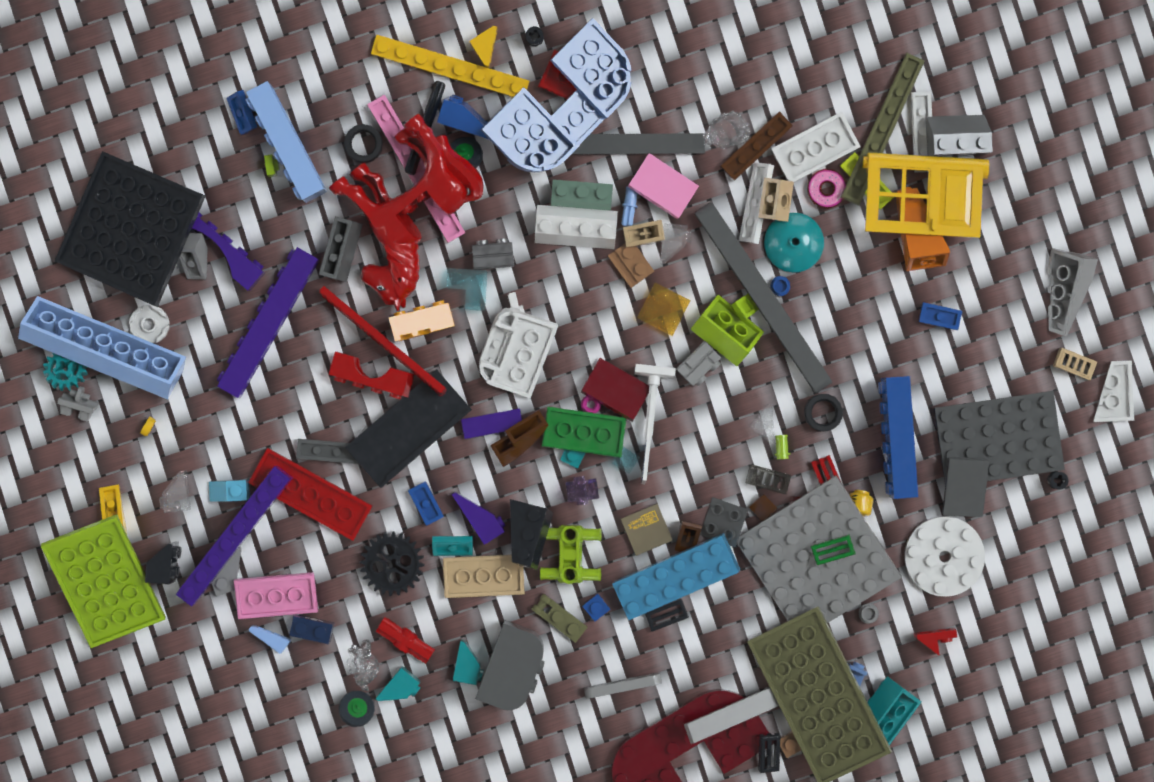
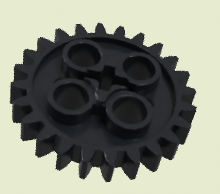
M395 531L392 532L391 536L384 532V538L379 534L376 535L377 542L370 539L369 541L372 546L365 545L364 548L368 552L361 553L365 560L359 563L365 565V567L360 572L367 573L363 580L369 578L368 586L374 584V591L381 588V595L386 590L389 591V596H392L393 591H396L399 596L401 589L407 593L408 585L412 588L415 587L412 582L413 580L420 581L417 574L421 575L424 573L419 569V567L425 566L424 563L419 561L424 558V555H418L421 548L415 549L414 546L417 541L409 542L411 536L403 539V532L398 537H396ZM385 545H392L395 549L394 554L387 555L384 552ZM377 553L382 554L386 559L390 561L392 559H395V564L407 570L408 573L405 574L394 566L392 568H389V562L379 558L377 556ZM403 555L411 557L412 562L409 566L401 563ZM374 562H382L384 565L383 571H375L373 568ZM392 572L400 574L401 579L399 582L394 583L391 581L390 574Z

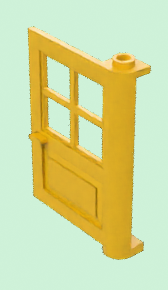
M867 153L863 157L862 166L866 168L868 173L865 232L980 238L983 179H988L989 175L988 159ZM880 168L902 169L901 193L879 192ZM907 170L928 171L927 194L906 193ZM879 196L901 197L900 221L878 220ZM905 198L927 199L926 223L904 221Z

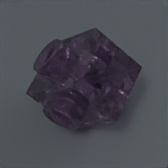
M585 476L573 477L574 481L566 482L568 502H576L577 505L589 504L588 500L599 498L597 478L585 479Z

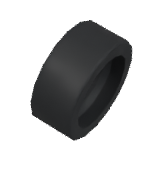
M361 124L354 126L348 131L345 136L344 146L350 158L356 162L369 163L377 159L381 154L383 141L375 128L370 125ZM367 132L374 137L375 148L369 155H359L353 150L352 140L358 133Z
M818 394L807 401L804 408V417L811 428L817 431H830L840 424L843 417V408L836 397L829 394ZM827 401L834 406L835 416L830 423L819 424L813 419L812 408L817 402Z

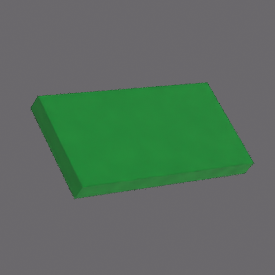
M547 407L545 420L549 426L543 433L542 447L617 458L622 457L626 418Z

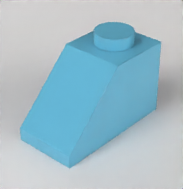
M249 479L209 481L210 502L249 500Z

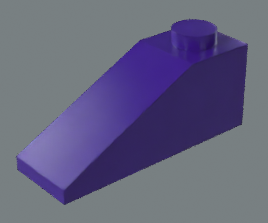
M458 492L452 494L484 545L505 532L504 527L506 525L500 516L496 517L492 512Z

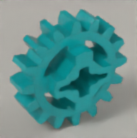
M53 353L52 358L47 356L49 363L43 364L46 369L43 371V374L47 377V383H52L51 385L54 389L59 386L60 391H63L64 387L71 391V386L79 387V381L84 383L85 380L82 375L86 376L88 374L87 370H85L88 368L87 366Z

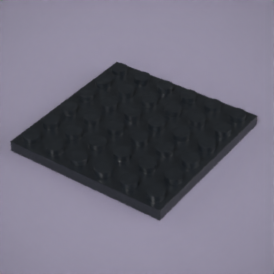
M102 151L54 261L158 307L206 196Z

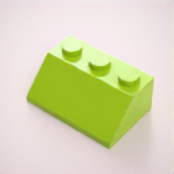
M720 295L714 298L691 327L694 333L735 366L742 362L764 333L762 329L748 318L741 321L731 304Z

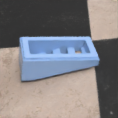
M252 625L249 628V632L279 654L291 642L290 638L259 626Z

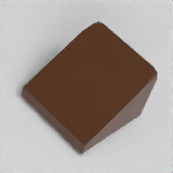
M764 494L749 506L761 521H764L777 509Z

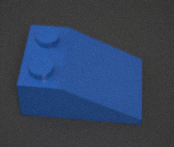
M452 95L443 100L437 123L488 139L481 131L488 122L467 102H464L463 97Z

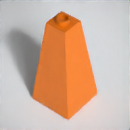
M906 187V193L920 194L918 188ZM896 197L898 217L900 221L901 197ZM905 198L904 221L926 223L927 205L923 199ZM901 234L906 271L946 266L950 250L943 236Z

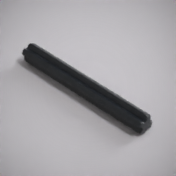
M435 81L423 115L424 122L430 128L432 127L445 89V83ZM411 149L405 167V173L415 175L421 159L420 155L413 149Z

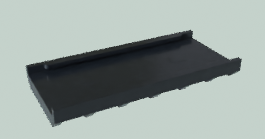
M437 369L430 375L446 387L447 391L443 396L437 394L422 381L409 392L408 397H403L345 447L380 488L386 485L472 410Z

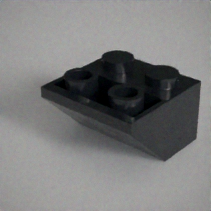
M179 542L169 543L147 562L145 583L171 584L176 582V578H179L180 575L177 559L181 558L182 552Z

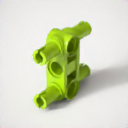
M561 525L559 528H549L546 540H558L560 542V566L558 568L541 567L540 579L558 580L560 583L567 584L581 583L583 580L601 581V568L587 569L582 566V542L584 540L601 541V528H584L581 525ZM568 529H573L576 533L573 540L569 539L566 535ZM568 569L574 570V579H569L566 576Z

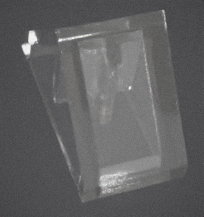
M767 404L748 427L769 444L773 445L776 444L772 404Z

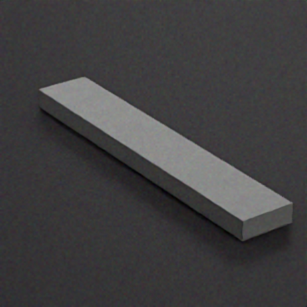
M769 687L688 722L684 726L692 744L778 707L779 704Z

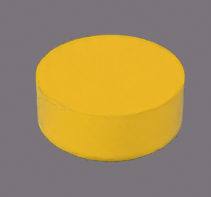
M149 416L140 434L145 437L148 436L156 419Z

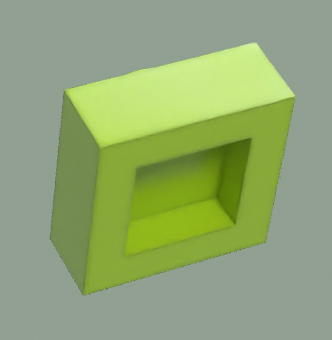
M272 154L265 155L267 176H277V171H280L279 162Z
M748 293L731 304L741 321H744L759 310Z

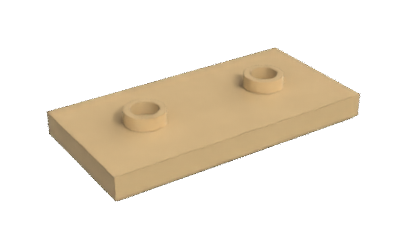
M512 554L443 558L445 598L525 594L524 567L512 562Z

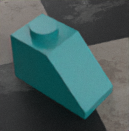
M461 639L453 681L477 685L478 680L482 681L484 669H480V661L467 642Z
M402 666L379 693L376 700L407 699L410 695L414 697L421 688L418 686L421 681Z

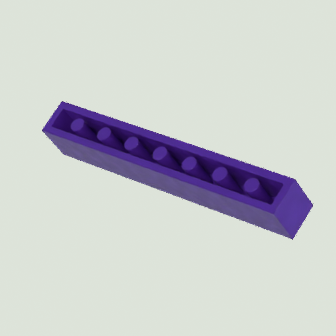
M298 247L296 250L292 249L287 257V260H289L286 267L282 266L278 272L277 277L279 279L276 285L272 284L267 292L269 297L266 302L262 301L259 305L257 318L252 319L248 324L247 329L249 331L246 337L242 336L237 344L239 347L236 354H231L227 361V364H229L227 370L222 371L217 379L219 382L217 387L237 398L242 397L320 261Z
M274 466L176 593L178 597L191 607L198 602L293 477L280 467Z

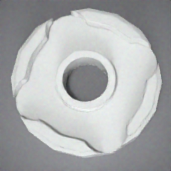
M144 305L138 307L132 313L129 319L130 332L134 336L155 344L166 337L170 321L162 308ZM147 319H152L155 323L152 330H147L144 327V322Z

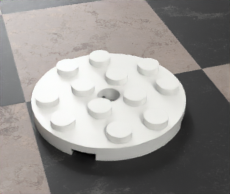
M940 516L922 522L913 530L906 542L904 561L910 578L918 587L930 594L947 597L963 593L975 584L983 571L985 550L980 536L969 524L954 517ZM942 551H948L950 554V559L946 562H942L939 559Z

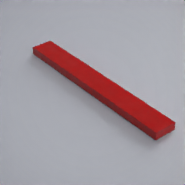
M323 286L319 290L320 295L437 394L440 396L445 394L447 391L446 387L329 289Z

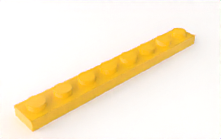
M376 35L371 55L510 97H514L523 87L527 90L530 83L529 80L380 35Z

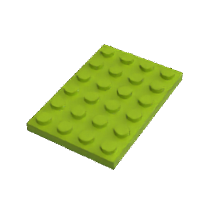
M117 514L41 543V548L90 648L165 620L166 616L151 584L145 583L146 574Z

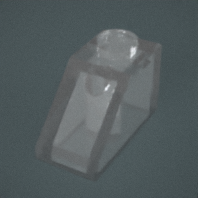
M663 224L665 240L661 243V265H664L686 246V242H690L691 230H687L688 225Z
M187 470L180 471L162 492L159 502L160 508L164 509V513L191 510Z

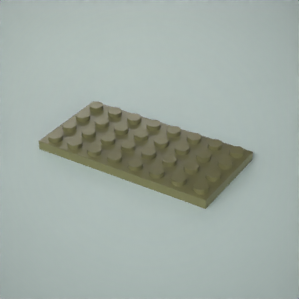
M819 606L747 641L817 782H831L892 752Z

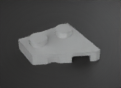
M241 546L212 582L216 596L235 590L234 579H237L239 573Z

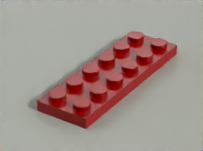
M267 448L248 483L258 488L274 466L280 467L293 479L277 499L354 541L373 505Z

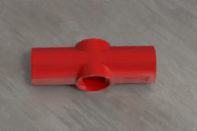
M384 617L375 631L391 641L399 650L413 655L425 664L435 651V648L419 639L414 632L405 627H400L389 618Z

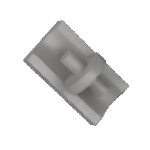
M80 386L78 391L71 389L70 393L64 392L62 397L58 398L57 404L60 405V414L70 416L73 413V409L80 411L78 418L88 421L97 409L99 402L90 400V395L84 393L85 387Z

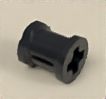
M537 26L530 27L526 31V41L532 47L541 45L544 40L543 31ZM534 32H537L538 37L540 38H536L535 41H532L530 35H533Z
M1054 471L1047 477V483L1053 489H1064L1069 482L1067 475L1063 472ZM1059 477L1062 481L1057 484L1054 482V478Z

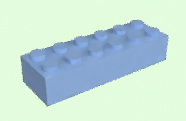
M266 81L247 91L248 98H246V102L250 109L258 114L255 116V119L259 126L266 130L267 133L264 136L269 145L275 147L276 151L273 153L277 161L281 165L284 164L286 169L283 172L290 183H294L295 187L292 189L297 199L307 203L325 194L327 190L273 86Z

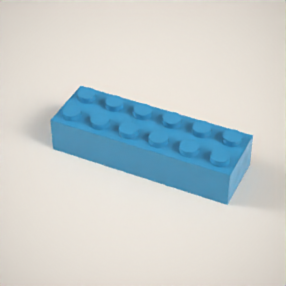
M722 533L617 579L612 585L628 620H631L737 574L740 571V567L725 534Z

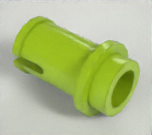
M775 435L776 453L774 456L777 457V460L789 459L788 435Z

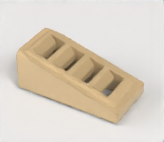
M1059 348L1053 367L1090 381L1097 361L1070 350ZM1065 355H1068L1069 357L1064 366L1062 365ZM1072 358H1076L1073 367L1069 368ZM1081 360L1083 361V363L1081 365L1080 371H1077V366L1079 364V361ZM1089 363L1090 367L1086 375L1083 372L1086 364Z

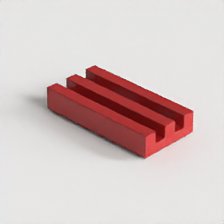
M830 455L811 462L820 485L824 482L817 465H821L826 479H831L824 462H828L833 476L837 475L839 478Z

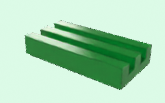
M850 534L811 545L817 566L856 554ZM847 540V543L819 552L816 550ZM845 548L850 549V551L819 559V556Z

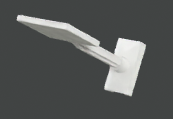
M636 364L634 375L648 376L649 385L645 424L646 443L641 484H645L647 481L657 387L660 386V378L674 379L676 368Z

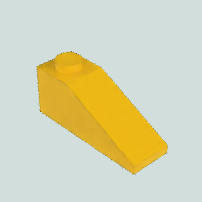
M119 484L99 488L102 520L117 514L127 534Z

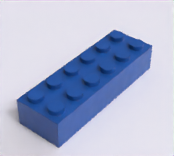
M910 376L881 378V382H878V392L882 394V402L879 403L880 414L884 416V422H881V433L885 434V442H882L883 454H886L887 462L883 463L884 474L888 475V482H885V493L893 499L918 497Z

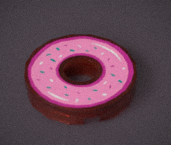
M822 169L811 176L807 185V193L814 205L830 209L836 207L844 200L841 196L847 184L841 173L834 169ZM829 183L832 186L830 194L822 192L823 184Z

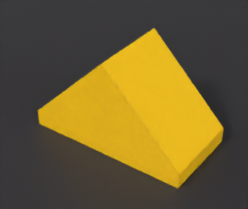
M492 26L469 41L486 68L490 67L498 31L497 26Z

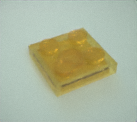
M654 283L637 319L673 336L691 300Z

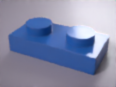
M244 90L237 91L226 99L240 135L247 134L256 129L257 124L246 102Z
M923 302L918 322L958 330L962 311Z
M426 481L408 490L426 526L444 517Z

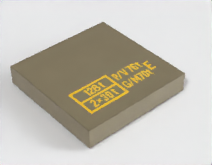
M658 504L621 518L636 556L673 541Z

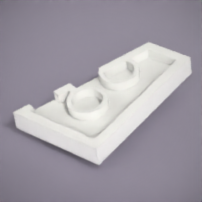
M1132 361L1110 362L1093 422L1134 421Z

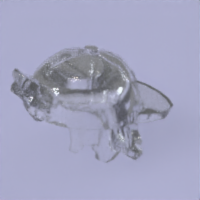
M734 110L729 113H723L710 123L708 130L703 135V138H705L704 144L709 146L713 144L720 149L747 142L750 136L749 123L746 122V118H742V115L734 112Z
M364 639L360 648L353 644L351 645V648L348 649L350 658L346 663L351 667L348 673L355 675L356 684L360 686L362 691H369L368 684L377 677L380 668L378 658L371 653L369 639Z

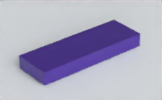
M519 408L461 419L464 439L505 432V430L522 421V416Z

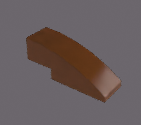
M538 410L505 430L507 436L490 446L502 466L505 467L529 449L549 425Z

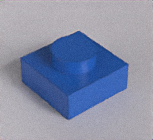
M598 593L582 606L594 621H597L610 610Z

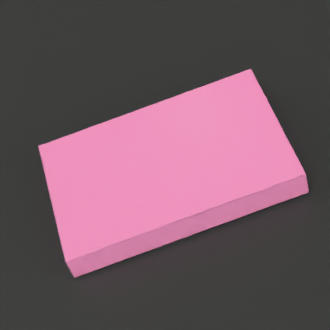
M649 153L627 187L678 220L699 186Z

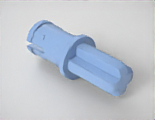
M627 186L624 203L622 204L624 208L621 224L626 227L633 225L635 209L638 207L636 205L638 193Z

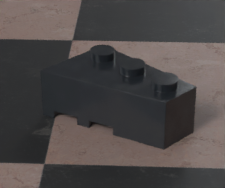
M510 499L513 563L534 570L538 569L554 512L547 508Z

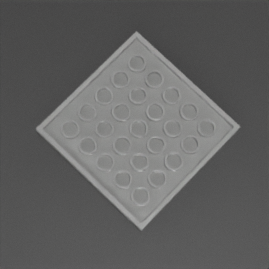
M837 475L741 534L737 542L787 621L819 606L826 622L829 623L902 578V575ZM850 534L856 552L855 555L817 566L811 545ZM847 540L816 550L819 552L847 543ZM845 548L819 556V559L850 551V549Z

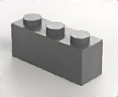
M335 216L319 275L347 282L363 224Z

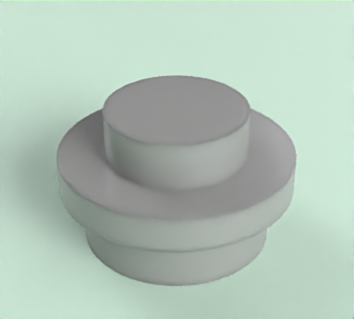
M870 603L862 605L858 612L861 621L867 624L875 622L879 616L877 607Z

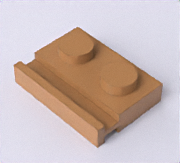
M625 243L608 255L630 288L654 272L637 246L626 247Z

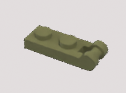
M543 593L540 597L541 600L537 605L534 604L531 609L576 643L588 626ZM547 604L552 607L548 613L543 610Z

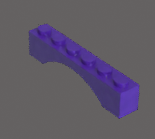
M199 212L192 229L204 233L221 248L229 263L232 278L246 290L251 291L265 274L262 270L264 266L255 259L253 262L248 259V253L240 246L235 248L231 244L233 240L225 233L221 236L216 231L218 227L210 221L207 223L201 219L203 215Z

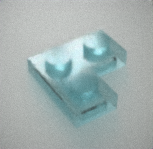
M448 268L446 288L466 290L465 310L485 311L488 271Z

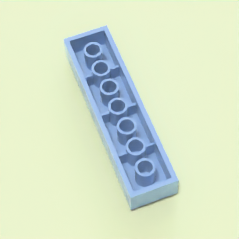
M37 296L20 323L18 339L167 400L184 370L186 356Z

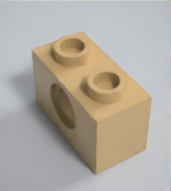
M764 178L758 218L788 222L794 182Z

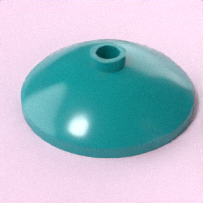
M789 213L788 222L774 220L768 227L764 238L765 252L769 260L777 268L792 273L802 272L811 268L820 259L824 249V236L819 225L811 217L801 213ZM793 238H797L799 240L798 245L795 246L792 244Z

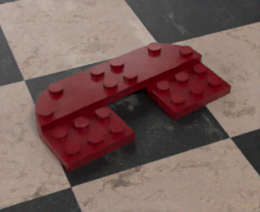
M708 690L684 703L682 707L654 724L643 728L627 738L618 748L613 760V782H682L670 761L703 741L725 774L759 753V734L766 736L769 732L759 715L691 744L684 724L745 698L739 693L730 690Z

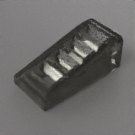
M750 465L745 483L787 494L791 475L757 465ZM764 472H765V473H767V475H766L764 484H762V480H763V476H764ZM772 475H775L773 484L770 486ZM780 477H783L781 487L779 489L777 488Z

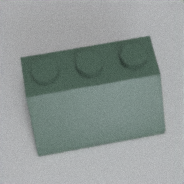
M553 180L551 206L611 211L613 184Z

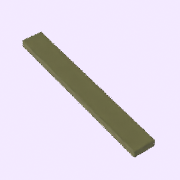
M906 53L842 193V199L855 205H860L867 190L868 177L866 168L862 166L863 157L867 153L884 152L925 60Z

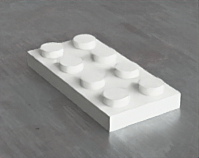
M840 112L773 147L771 151L786 180L795 182L861 146L843 112Z

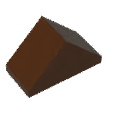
M681 520L674 550L681 552L697 545L702 525Z

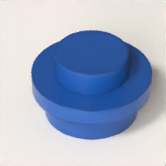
M778 276L771 281L770 288L775 295L784 296L790 290V282L786 277Z

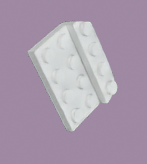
M518 308L502 309L493 321L479 359L480 373L486 380V383L531 398L558 324L521 312Z

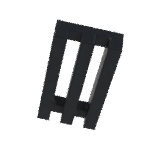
M682 598L645 613L652 632L689 618ZM680 604L681 606L678 609L672 610L657 617H650V615L661 612ZM679 612L684 614L661 624L653 625V622Z
M776 732L775 735L767 733L766 736L759 734V772L779 771V732ZM772 740H774V767H771ZM765 741H767V748H766V768H764V766H765Z

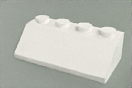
M537 205L535 243L614 249L618 211Z

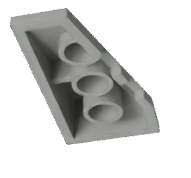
M1052 248L1047 266V274L1050 275V286H1048V293H1050V305L1048 306L1049 331L1062 336L1068 335L1093 280L1098 259Z

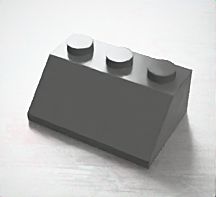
M985 115L925 117L927 156L986 155L993 152L992 132Z

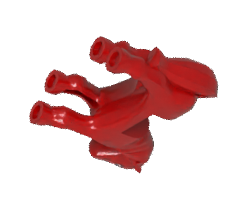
M420 114L404 124L405 128L394 136L399 144L408 145L423 160L425 173L415 186L391 198L386 191L382 175L371 172L369 167L363 163L356 167L349 175L354 181H362L371 188L376 203L367 197L360 185L349 184L344 176L329 187V190L334 195L350 198L361 209L369 220L376 238L382 243L389 265L378 266L368 264L361 270V279L378 293L386 305H394L396 311H399L400 306L402 308L406 307V298L415 291L416 284L420 278L418 242L422 236L418 227L407 213L410 214L418 208L417 203L425 202L432 197L443 211L451 215L464 203L480 199L484 188L483 179L479 171L468 160L451 148L446 135L435 137L433 130L427 126Z

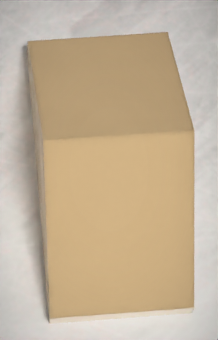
M662 220L623 227L626 247L654 244L665 240Z

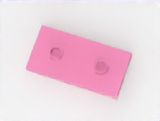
M314 572L234 579L238 619L318 612Z

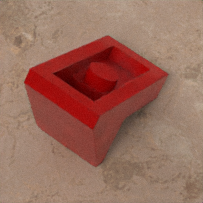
M955 628L917 632L914 633V637L940 656L938 640L941 643L952 642V638H957V630Z

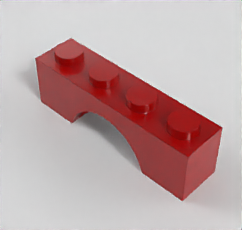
M335 351L328 375L335 376L334 380L338 382L352 381V386L364 389L365 385L369 386L371 391L382 394L383 391L390 392V397L401 400L402 396H409L415 374L390 367L381 377L370 378L363 372L359 358Z

